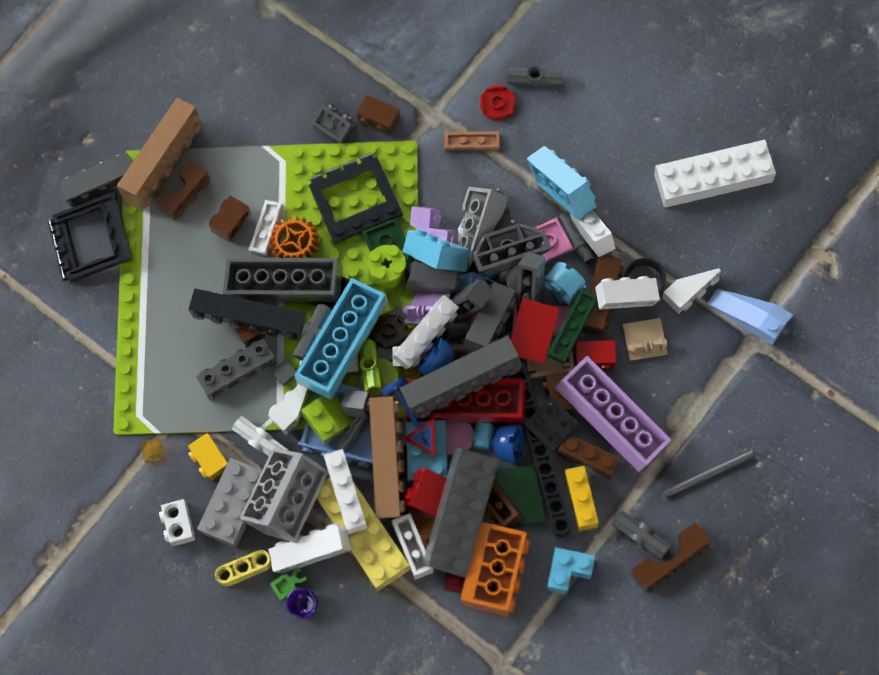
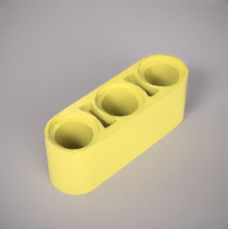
M259 550L217 568L215 578L221 585L228 587L263 573L272 566L270 555L264 550ZM260 557H267V562L264 565L258 564ZM248 564V570L241 573L239 571L241 565ZM224 572H230V577L227 580H221V575Z

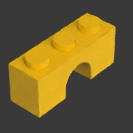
M585 466L565 470V479L573 503L578 532L598 528L599 522Z

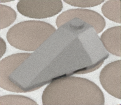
M468 187L462 211H465V219L461 221V227L464 228L463 236L459 239L460 246L471 249L468 263L472 264L474 261L473 253L482 236L491 233L502 217L508 196L492 189Z

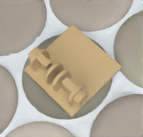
M661 318L623 324L630 361L668 355L666 348L667 340L664 338Z

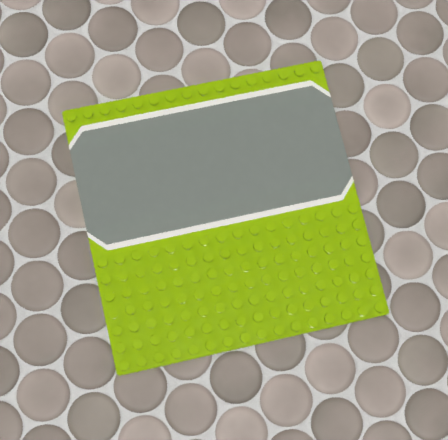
M392 141L190 148L184 150L180 161L173 166L170 176L165 178L160 191L155 193L151 204L144 211L125 203L123 200L122 217L134 260L120 264L113 432L116 435L235 432L232 428L241 416L264 431H281L269 419V410L273 405L279 404L289 390L293 391L297 387V382L294 378L284 387L271 371L285 359L296 371L298 370L300 360L294 357L293 354L300 339L292 341L282 335L274 337L264 332L266 335L264 340L273 353L277 364L210 401L196 376L204 369L216 366L220 360L228 359L236 351L244 350L246 347L234 327H231L228 323L216 324L211 322L210 319L198 320L192 317L188 308L194 288L223 294L227 258H277V256H273L272 249L269 250L268 256L253 254L248 251L265 200L283 203L284 208L278 223L280 226L282 225L281 220L287 222L288 217L294 220L297 216L299 221L304 217L306 218V223L312 222V227L315 226L317 228L316 233L320 235L318 239L320 240V245L317 246L318 252H313L314 258H338L343 266L342 277L353 278L363 284L372 281L367 264L370 252L363 234L361 233L337 244L333 243L308 184H311L309 178L322 173L323 178H326L325 171L338 166L343 171L342 164L355 159L360 164V157L372 153L373 158L378 157L403 213V216L397 218L406 239L408 230L416 231L417 228L410 226L412 207H418L417 142ZM141 150L126 152L134 161ZM191 160L208 173L210 180L206 188L201 189L197 194L195 201L189 203L184 214L174 221L160 211L154 201L165 188L172 192H180L184 189L186 184L181 181L178 173ZM373 170L321 190L332 211L335 222L386 202L376 183ZM231 195L248 205L251 214L233 240L228 242L211 231L209 221L214 214L218 213L221 203ZM287 233L282 237L280 244L287 238ZM291 236L292 241H293L294 243H296L297 246H298L297 241L294 240L293 237ZM309 238L302 245L303 249L308 245ZM294 250L289 251V253H297ZM413 257L414 261L419 263V260ZM405 278L397 287L384 288L392 312L396 310L397 306L402 309L403 304L404 307L412 304L415 293L403 290ZM260 302L305 312L308 317L307 322H310L316 307L303 302ZM407 324L408 336L418 324ZM369 333L367 339L372 340ZM359 351L357 355H358V361H359V364H360L361 358H360V351ZM360 365L359 372L347 373L341 384L364 389L361 382L362 369ZM396 366L399 379L403 377L406 379L421 378V373L417 366H415L414 373L408 374L404 372L403 366ZM411 366L410 368L406 369V371H413V367ZM312 390L310 391L306 406L313 401L315 392ZM401 403V413H398V418H403V422H408L405 418V408ZM303 416L301 421L292 430L305 429L306 420Z

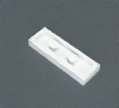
M265 200L248 250L250 253L268 256L269 245L271 244L269 238L273 236L271 230H276L275 225L279 223L284 208L283 203Z

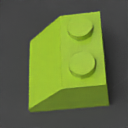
M335 394L331 400L323 396L302 409L303 418L324 446L346 432L354 422L351 416L345 415L341 408L342 403Z

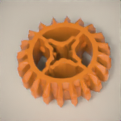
M297 216L294 220L288 217L287 222L281 220V226L275 225L277 230H271L273 236L269 238L271 242L269 246L273 250V256H277V258H314L313 252H318L317 246L320 245V240H318L320 235L316 233L317 228L315 226L312 227V222L306 223V218L304 217L301 221H299ZM287 233V238L280 244L282 237ZM291 236L293 237L294 240L297 241L298 246H297L296 243H294V242L292 241ZM309 238L308 245L303 249L302 245ZM294 250L297 253H289V251Z

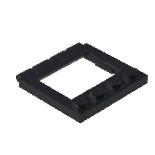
M372 153L360 157V164L357 163L356 159L342 164L343 171L340 170L339 166L325 171L326 178H323L322 173L309 178L311 184H308L334 244L362 233V230L403 216L378 157L373 158ZM373 170L376 183L386 202L335 222L332 211L321 190Z
M114 192L53 214V218L48 220L53 246L57 250L55 251L59 266H62L59 268L62 281L69 280L72 283L134 260L117 195ZM102 209L113 255L96 259L79 267L68 221Z

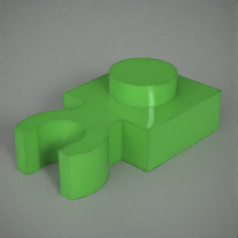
M300 568L295 569L291 577L285 573L270 583L280 601L286 599L292 590L297 589L295 587L296 584H304L308 580L306 576L302 579L297 578V575L302 572Z

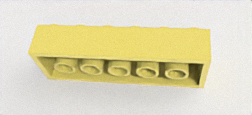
M328 478L324 481L316 499L333 524L346 527L331 478ZM355 485L368 529L348 534L351 552L376 590L379 591L411 569Z

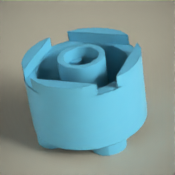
M557 262L545 276L543 289L548 292L550 291L557 303L562 304L564 302L571 305L574 303L580 290H584L587 287L585 285L586 281L573 268L571 270L565 268L567 264Z

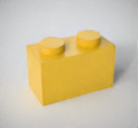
M208 433L188 445L191 450L188 454L194 463L199 462L201 465L199 471L204 478L209 477L213 481L223 474L227 461Z

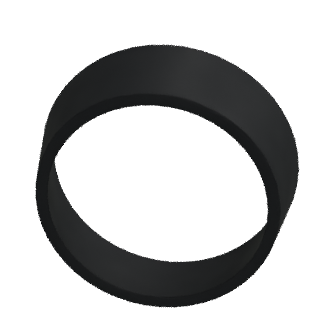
M639 258L627 266L624 277H628L629 273L639 266L654 268L661 277V287L658 292L660 293L664 288L666 272L663 266L656 260Z

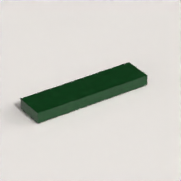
M580 290L547 357L565 365L597 302V296L585 290Z

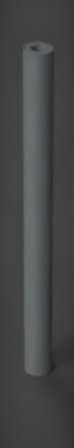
M750 450L664 490V496L668 498L746 462L754 458L755 455Z

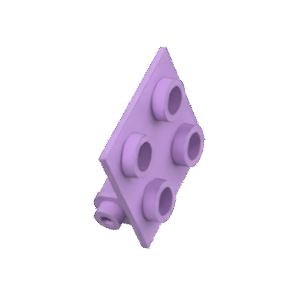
M415 293L412 304L403 308V313L407 315L404 323L419 324L440 297L445 295L447 298H450V294Z

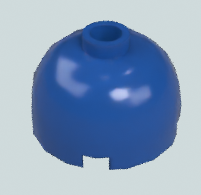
M438 339L426 353L425 359L420 360L417 369L427 375L452 363L455 359L453 348L444 339Z
M505 424L496 431L495 436H492L491 447L494 448L495 454L502 461L509 463H519L521 461L523 451L519 452L521 443L525 444L524 429L520 424Z

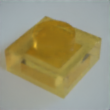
M159 438L140 443L145 463L164 458Z

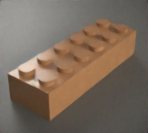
M176 98L117 184V188L125 203L141 211H144L151 204L153 196L156 192L160 191L165 178L170 176L173 166L180 161L184 150L191 145L194 135L198 134L201 130L202 124L195 106L179 98Z
M393 396L369 398L376 518L404 516V512H407V505L404 504L406 500H403V492H406V482L402 480L405 464L404 460H401L400 452H404L403 440L399 438V433H402V421L398 420V413H401V402L397 400V397Z

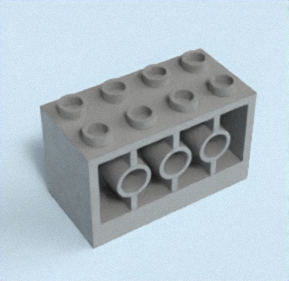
M273 448L239 519L267 536L296 543L329 471L302 453Z

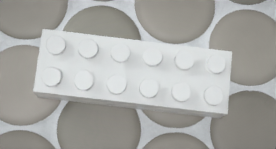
M761 140L656 165L654 175L663 206L666 208L771 183L776 172L766 141Z

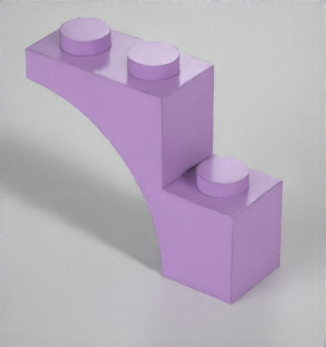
M412 207L410 226L424 229L427 231V234H434L439 236L438 238L458 244V231L439 228L441 209Z

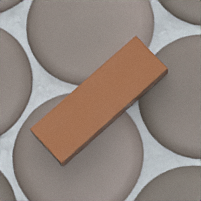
M500 131L444 132V151H500Z

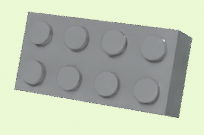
M230 458L197 530L205 536L237 548L248 525L239 518L262 470Z

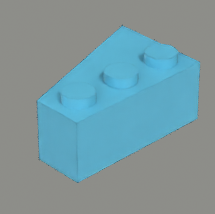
M424 229L408 230L403 248L404 253L435 269L466 272L471 249L438 238L439 236L427 234V231Z

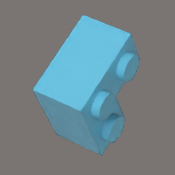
M555 547L547 591L567 595L571 576L591 579L595 556Z

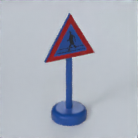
M403 377L390 383L381 392L386 397L396 394L416 427L415 431L402 439L436 457L435 418L420 426L400 392V387L408 384L406 378Z

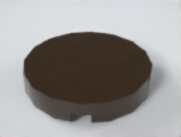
M390 313L380 315L370 332L372 341L374 340L376 345L385 349L401 346L408 336V325L404 323L405 319L397 314L390 315Z

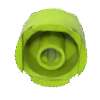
M382 245L369 253L368 270L370 278L375 284L385 289L399 286L403 282L407 274L406 259L397 246Z

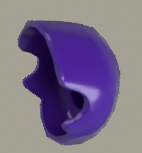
M298 588L292 590L287 595V611L297 618H310L317 612L319 601L313 591L306 588Z

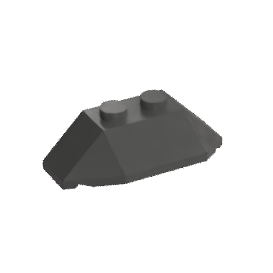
M518 223L483 235L473 253V258L479 273L498 274L518 265L527 252L542 256L551 250V245L545 231Z

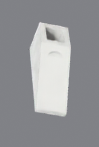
M718 268L677 279L664 291L662 299L678 314L682 310L687 311L692 306V301L696 297L700 299L706 293L705 289L709 285L714 286L720 280L721 270Z
M297 384L293 391L289 390L283 396V400L279 404L273 405L269 410V419L285 435L301 421L302 409L306 406L311 391Z

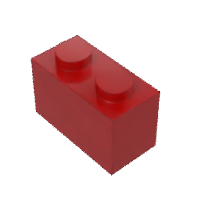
M615 340L576 341V366L588 356L602 371H610L612 368H615Z

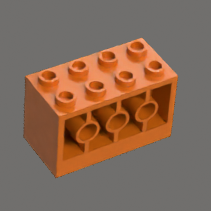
M481 522L460 599L463 607L504 617H509L510 612L514 613L516 605L514 593L519 592L521 578H518L519 573L523 574L525 567L523 554H528L530 539H527V532ZM505 549L506 552L500 553L499 550ZM500 568L502 572L495 573V569ZM495 587L498 591L491 593L489 589Z

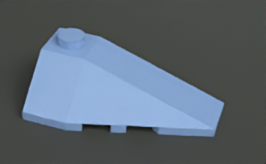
M717 289L707 303L708 306L771 346L793 316V314L777 304Z

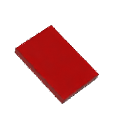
M522 298L510 339L519 358L544 365L560 308Z

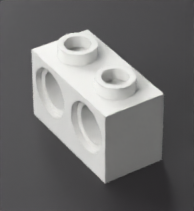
M182 499L161 505L162 511L159 512L161 522L165 523L166 530L163 531L166 542H169L172 546H177L195 541L187 502ZM173 510L179 511L177 517L170 518V514ZM177 529H183V533L181 536H174V533Z

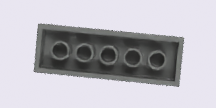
M227 258L223 295L255 302H338L341 292L343 266L338 258Z
M506 336L400 387L414 416L416 418H424L435 409L445 408L453 400L459 401L472 391L478 392L482 390L484 385L490 382L493 384L500 381L507 374L513 375L517 373L523 366L509 336Z
M455 448L422 565L466 577L498 465V459L462 448Z

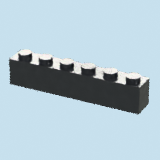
M194 288L188 308L192 317L198 320L210 319L213 323H228L234 328H241L242 326L257 333L260 330L274 337L278 335L285 336L286 339L296 341V339L301 340L303 327L308 320L305 312Z

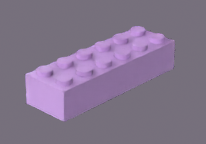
M588 356L555 387L638 472L671 441Z

